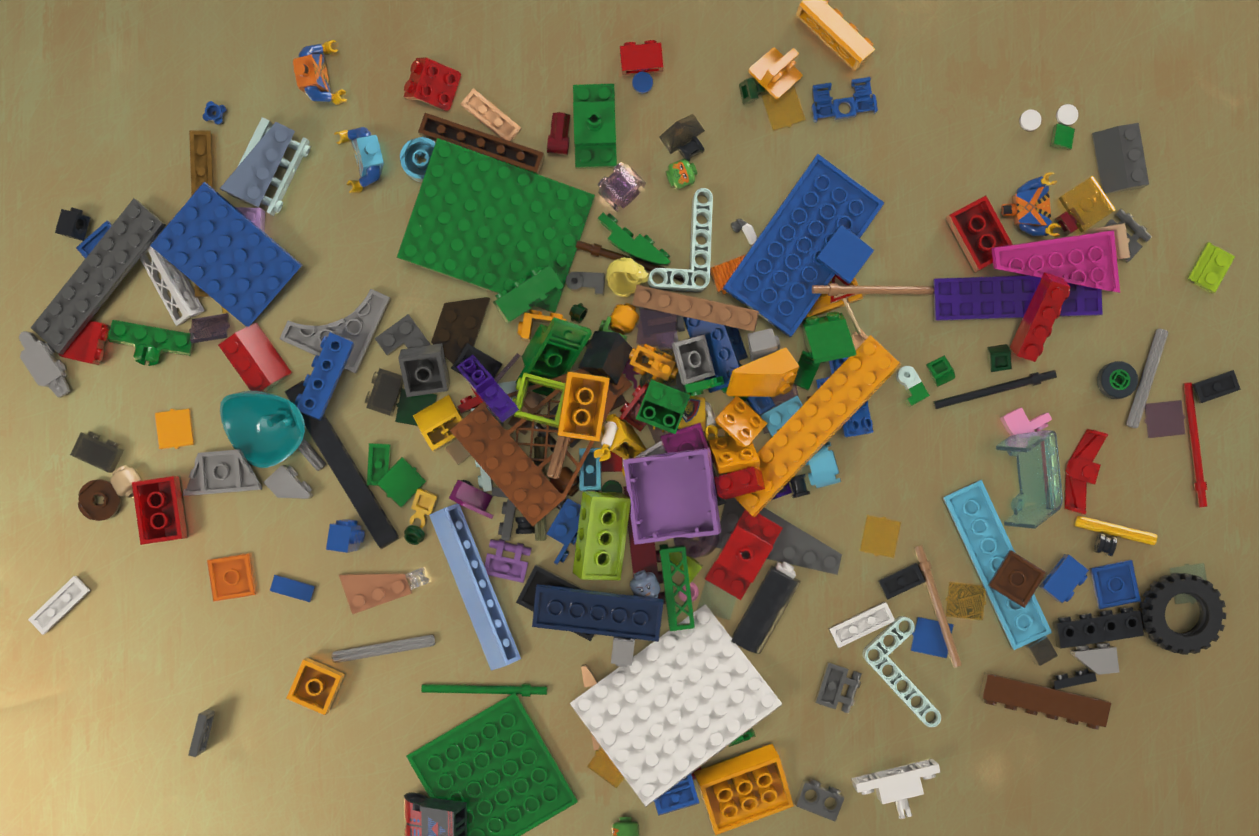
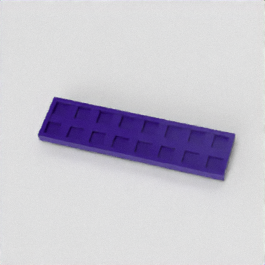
M1027 275L933 279L935 321L1023 318L1041 278ZM1068 283L1070 294L1062 304L1059 317L1103 315L1101 289Z

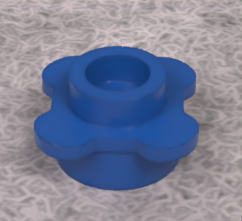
M209 101L206 104L203 119L205 121H213L217 125L221 124L226 107Z

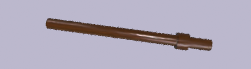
M577 241L576 244L577 249L589 252L595 257L602 256L612 260L623 257L631 258L650 272L655 268H665L602 248V245L596 243L592 245ZM681 276L673 277V279L684 282Z

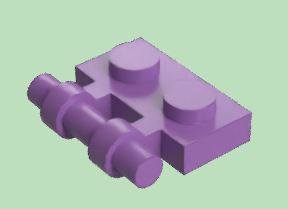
M491 539L489 547L497 550L496 555L487 553L484 565L487 574L524 583L528 562L521 561V555L530 556L532 548L525 547L521 543L516 545L505 542L506 540L499 539L498 541ZM503 550L515 553L514 559L503 557Z

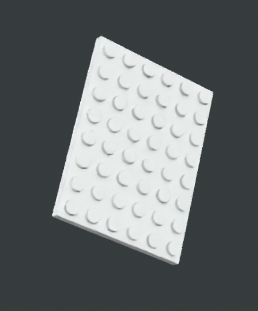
M706 604L693 613L695 628L677 631L669 630L659 638V642L654 641L633 657L632 666L628 665L617 668L570 703L645 807L782 706L781 701L737 644L731 642L732 638ZM689 616L679 624L690 623Z

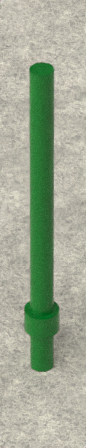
M422 684L421 692L522 694V697H530L531 695H547V686H531V684H522V686Z

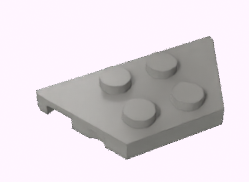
M241 449L203 452L197 454L195 466L190 472V480L187 488L183 491V496L262 490V486Z

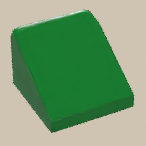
M1055 124L1051 146L1072 149L1075 129L1062 124Z
M945 355L926 364L937 387L955 379L954 369Z

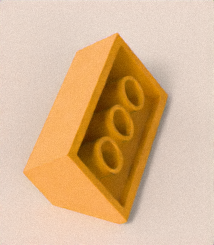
M803 0L799 4L796 15L856 71L873 54L875 50L873 43L867 37L863 38L858 33L859 30L854 24H848L838 9L835 8L833 10L828 5V0Z

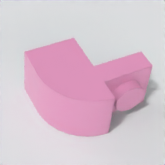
M1021 407L1000 417V420L1012 437L1020 440H1029L1038 437L1034 429L1038 432L1048 427L1047 422L1051 421L1052 418L1047 412L1029 421Z

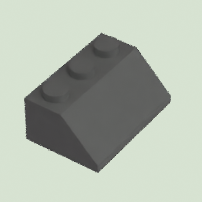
M1139 123L1116 126L1092 133L1102 195L1140 189L1149 185Z

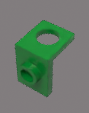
M802 351L798 361L799 369L794 385L809 390L820 363L815 364L813 360L808 359H812L811 355L806 351Z

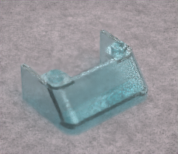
M1052 430L1011 435L996 446V450L1007 451L1010 456H1016L1020 493L1012 500L1011 507L1014 514L1004 521V526L1035 529L1060 510L1063 503L1057 435Z

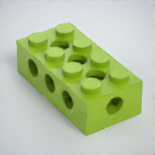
M583 491L573 565V574L581 580H621L631 503L630 498L623 493Z

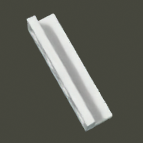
M149 246L140 257V260L175 325H181L190 317L204 312L199 299L195 297V292L187 277ZM148 252L152 258L151 262L146 255ZM157 271L161 274V280L157 276ZM167 289L171 293V298H169L167 294ZM177 307L183 315L181 318L177 313Z

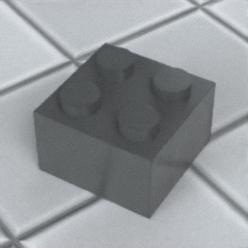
M442 343L401 349L398 359L407 397L448 391L450 379Z

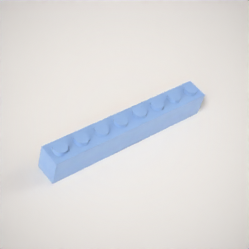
M457 503L430 514V519L491 671L520 660V654L460 504Z

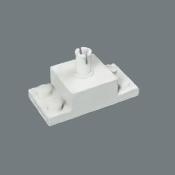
M928 759L851 778L855 790L858 793L861 792L862 795L873 793L875 789L877 798L882 804L896 802L898 817L903 819L905 815L907 818L912 816L908 798L924 794L920 777L931 779L941 772L939 764L933 759Z

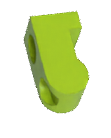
M682 551L669 553L670 561L678 565L682 560ZM686 553L689 582L691 583L703 565Z

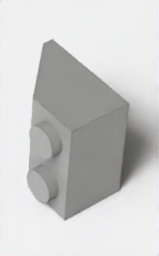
M705 334L672 343L682 385L715 375Z

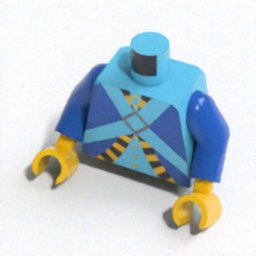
M365 127L334 133V135H340V141L336 142L337 144L347 143L351 140L360 179L347 182V185H352V190L349 193H360L363 187L379 180L384 165L377 135H371V132Z

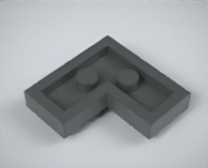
M409 314L375 338L387 356L403 344L407 348L431 345Z

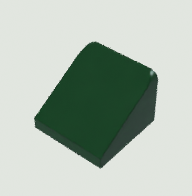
M1007 344L987 347L991 372L1012 369L1011 350Z

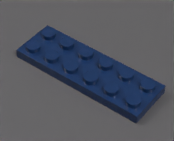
M537 584L532 627L659 642L664 599Z

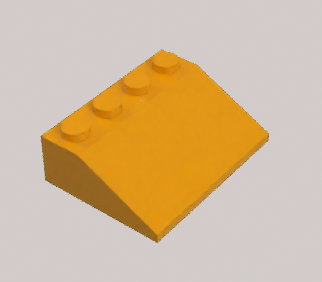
M773 744L694 772L715 835L794 807L781 760Z

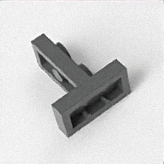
M492 488L491 496L508 498L500 488ZM509 499L507 502H503L502 514H505L504 523L500 522L498 535H502L501 540L511 541L516 507Z

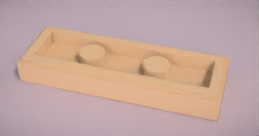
M474 88L460 104L499 138L512 141L521 130L520 126Z

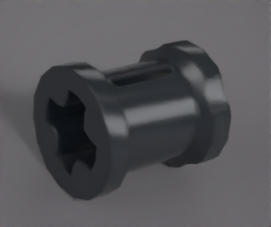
M693 136L692 140L684 146L677 147L681 156L688 160V162L690 158L699 152L703 153L705 150L696 136Z
M805 474L794 476L789 481L793 491L792 499L810 494L806 487Z

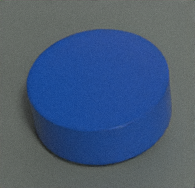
M639 72L633 77L632 86L636 92L645 94L652 89L653 79L650 74Z

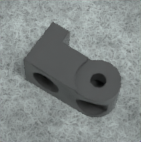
M571 272L566 277V285L572 291L595 289V295L604 296L605 274Z

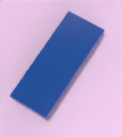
M274 575L270 591L311 602L315 586Z

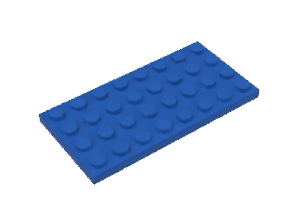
M817 154L722 289L748 308L759 311V316L788 337H792L821 295L812 294V285H828L835 275L834 272L815 258L840 225H843L860 239L884 205V202Z

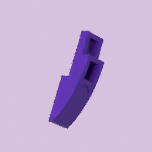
M474 355L457 366V369L501 422H504L519 410Z

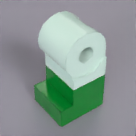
M904 366L898 370L896 378L900 384L904 385L910 396L905 400L909 407L930 396L913 367Z

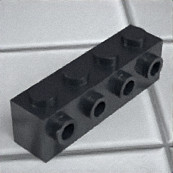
M1130 606L1120 608L1121 612L1115 613L1112 610L1099 611L1100 615L1092 616L1091 613L1079 614V618L1071 619V616L1059 617L1057 622H1053L1056 647L1062 649L1144 636L1140 611L1133 610V607Z

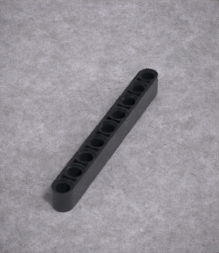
M303 380L285 391L289 401L293 404L298 394H303L304 392ZM301 413L305 427L379 548L383 549L398 540L399 536L326 415L324 414L321 421Z

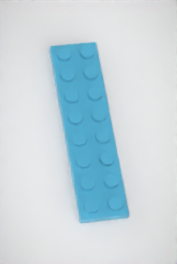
M982 480L944 496L943 500L1012 649L1016 650L1051 634L1052 631L1035 594L1032 595L1026 607L1023 608L988 586L1008 551H1015Z

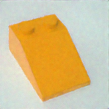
M785 347L734 369L726 394L728 396L775 397L780 394H787L792 390L799 365Z

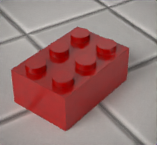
M986 195L946 217L951 230L975 273L993 264L992 248L1013 245Z

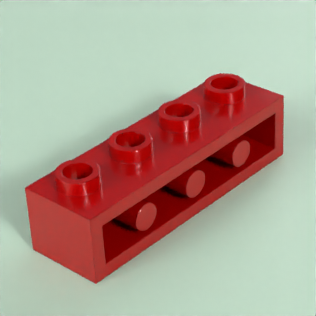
M1044 272L1010 345L1016 356L1036 362L1038 356L1042 354L1043 345L1052 333L1054 321L1060 316L1062 304L1070 294V286L1063 278Z

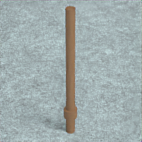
M838 283L812 285V294H828V296H838V294L933 295L934 293L933 286L838 285Z
M922 545L914 547L919 561L918 567L923 573L953 667L961 666L960 658L930 570L932 569L930 560L927 561Z

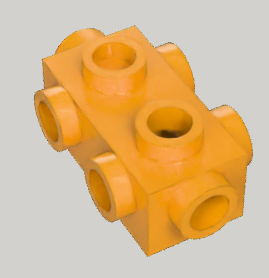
M644 344L643 347L638 345L636 349L633 348L629 355V360L631 361L629 364L634 366L633 371L642 375L645 372L653 375L651 379L662 384L664 380L669 382L670 379L674 380L679 370L676 367L677 363L674 362L675 357L665 352L661 356L655 353L656 348ZM643 356L649 358L648 363L643 364L641 362Z

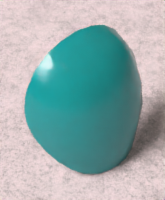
M242 391L227 395L221 401L220 416L225 433L234 449H241L248 463L259 468L275 466L292 455L303 441L305 433L303 416L297 406L288 399L260 391Z

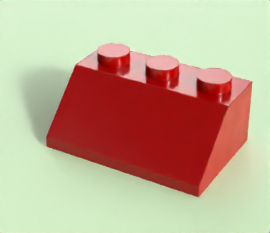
M257 322L235 332L218 344L250 391L267 392L292 374Z
M179 476L132 482L140 545L188 538Z

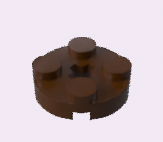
M103 479L87 482L82 486L78 494V508L90 520H108L118 512L122 504V498L117 495L111 482ZM96 495L104 497L103 505H96L94 503L96 502Z

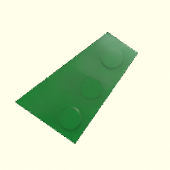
M550 265L544 268L538 266L530 272L531 277L526 280L522 277L513 283V289L508 292L504 289L495 295L497 299L493 303L506 323L511 322L540 301L546 299L556 290L564 287Z

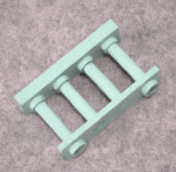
M261 118L239 165L272 127L273 124L269 120ZM304 137L301 143L291 139L288 147L296 150V153L291 162L282 158L279 166L287 169L282 180L275 177L272 178L270 184L278 188L273 199L264 195L261 201L262 204L269 206L266 212L272 216L281 210L283 206L282 199L302 158L306 157L310 151V141Z

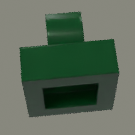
M754 78L746 79L739 84L743 104L752 103L759 98L758 95L765 92V88L761 84H756Z

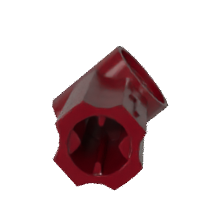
M553 113L551 132L548 135L547 153L568 155L570 114Z

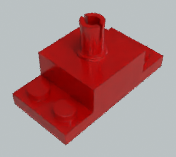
M745 509L704 579L741 600L769 556L783 527L759 513L753 517Z

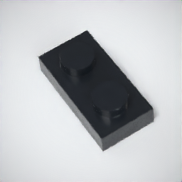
M1234 370L1192 384L1199 404L1241 390Z
M913 563L878 580L888 600L924 583L925 580L917 563Z
M1088 668L1076 670V674L1068 675V673L1056 674L1054 679H1050L1051 688L1056 690L1097 681L1096 674L1088 671Z

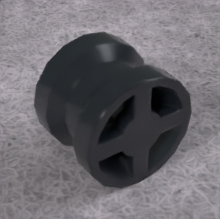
M515 517V521L518 523L516 534L535 533V527L525 517Z
M1099 532L1095 541L1094 552H1104L1107 556H1113L1117 546V537H1108L1105 533Z

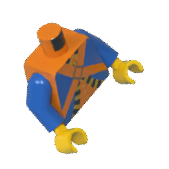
M335 40L327 41L323 45L306 46L300 51L299 58L293 59L297 86L312 101L330 102L332 100L334 104L340 105L347 100L340 97L346 93L345 90L340 89L334 94H331L323 52L325 54L337 52L338 49L333 50L331 48V44L335 43Z
M1048 172L1043 177L1029 180L1019 187L1016 194L1012 196V204H1002V217L1013 216L1014 225L1019 226L1022 231L1032 236H1048L1050 234L1053 237H1059L1060 234L1053 233V230L1061 226L1052 223L1049 186H1045L1046 184L1055 185L1057 181H1049V176L1055 173Z

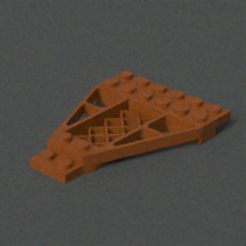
M582 369L573 371L576 373L591 374ZM623 373L617 385L609 382L602 426L616 399L632 386V383ZM567 374L550 380L566 383ZM537 384L528 387L527 392L539 389L544 386ZM554 390L535 408H530L525 401L523 406L530 414L555 418L556 415H550V404L560 402L552 399L561 390ZM518 391L509 393L507 395L510 398L515 396L517 398ZM483 402L455 425L450 432L527 521L534 526L565 500L595 441H590L579 463L568 451L566 452L568 458L577 468L564 493H559L542 473V469L551 462L553 455L551 454L547 458V447L555 448V445L548 444V432L558 433V430H549V425H547L546 429H534V421H532V428H520L528 421L526 419H521L509 430H505L488 411L487 405ZM548 403L547 415L536 414ZM519 430L531 431L530 443L518 442ZM515 431H516V442H515L514 439L510 436V435L513 434ZM534 431L546 432L545 444L533 443ZM571 438L569 445L572 444L577 438ZM519 445L530 446L529 457ZM533 446L545 447L544 459L532 458ZM533 461H540L542 463L536 466Z

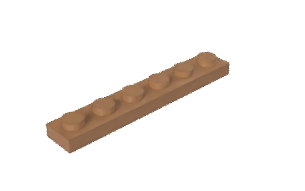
M636 285L632 303L633 306L751 332H755L759 311L641 285Z

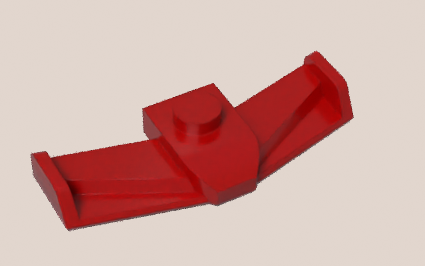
M1087 429L1070 460L1067 461L1065 467V509L1086 515L1087 483L1096 484L1101 464L1094 463L1093 461L1109 434Z

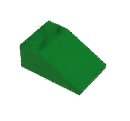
M830 312L827 316L823 317L810 316L801 322L805 346L815 364L856 356L850 331L842 313Z

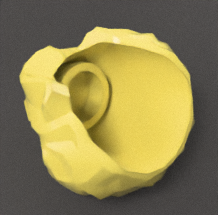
M626 257L616 259L610 263L606 273L607 286L613 293L621 297H628L635 293L636 285L647 282L649 274L642 265Z

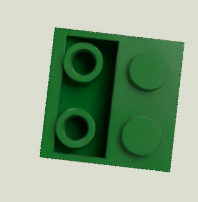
M651 379L636 419L676 434L691 395Z

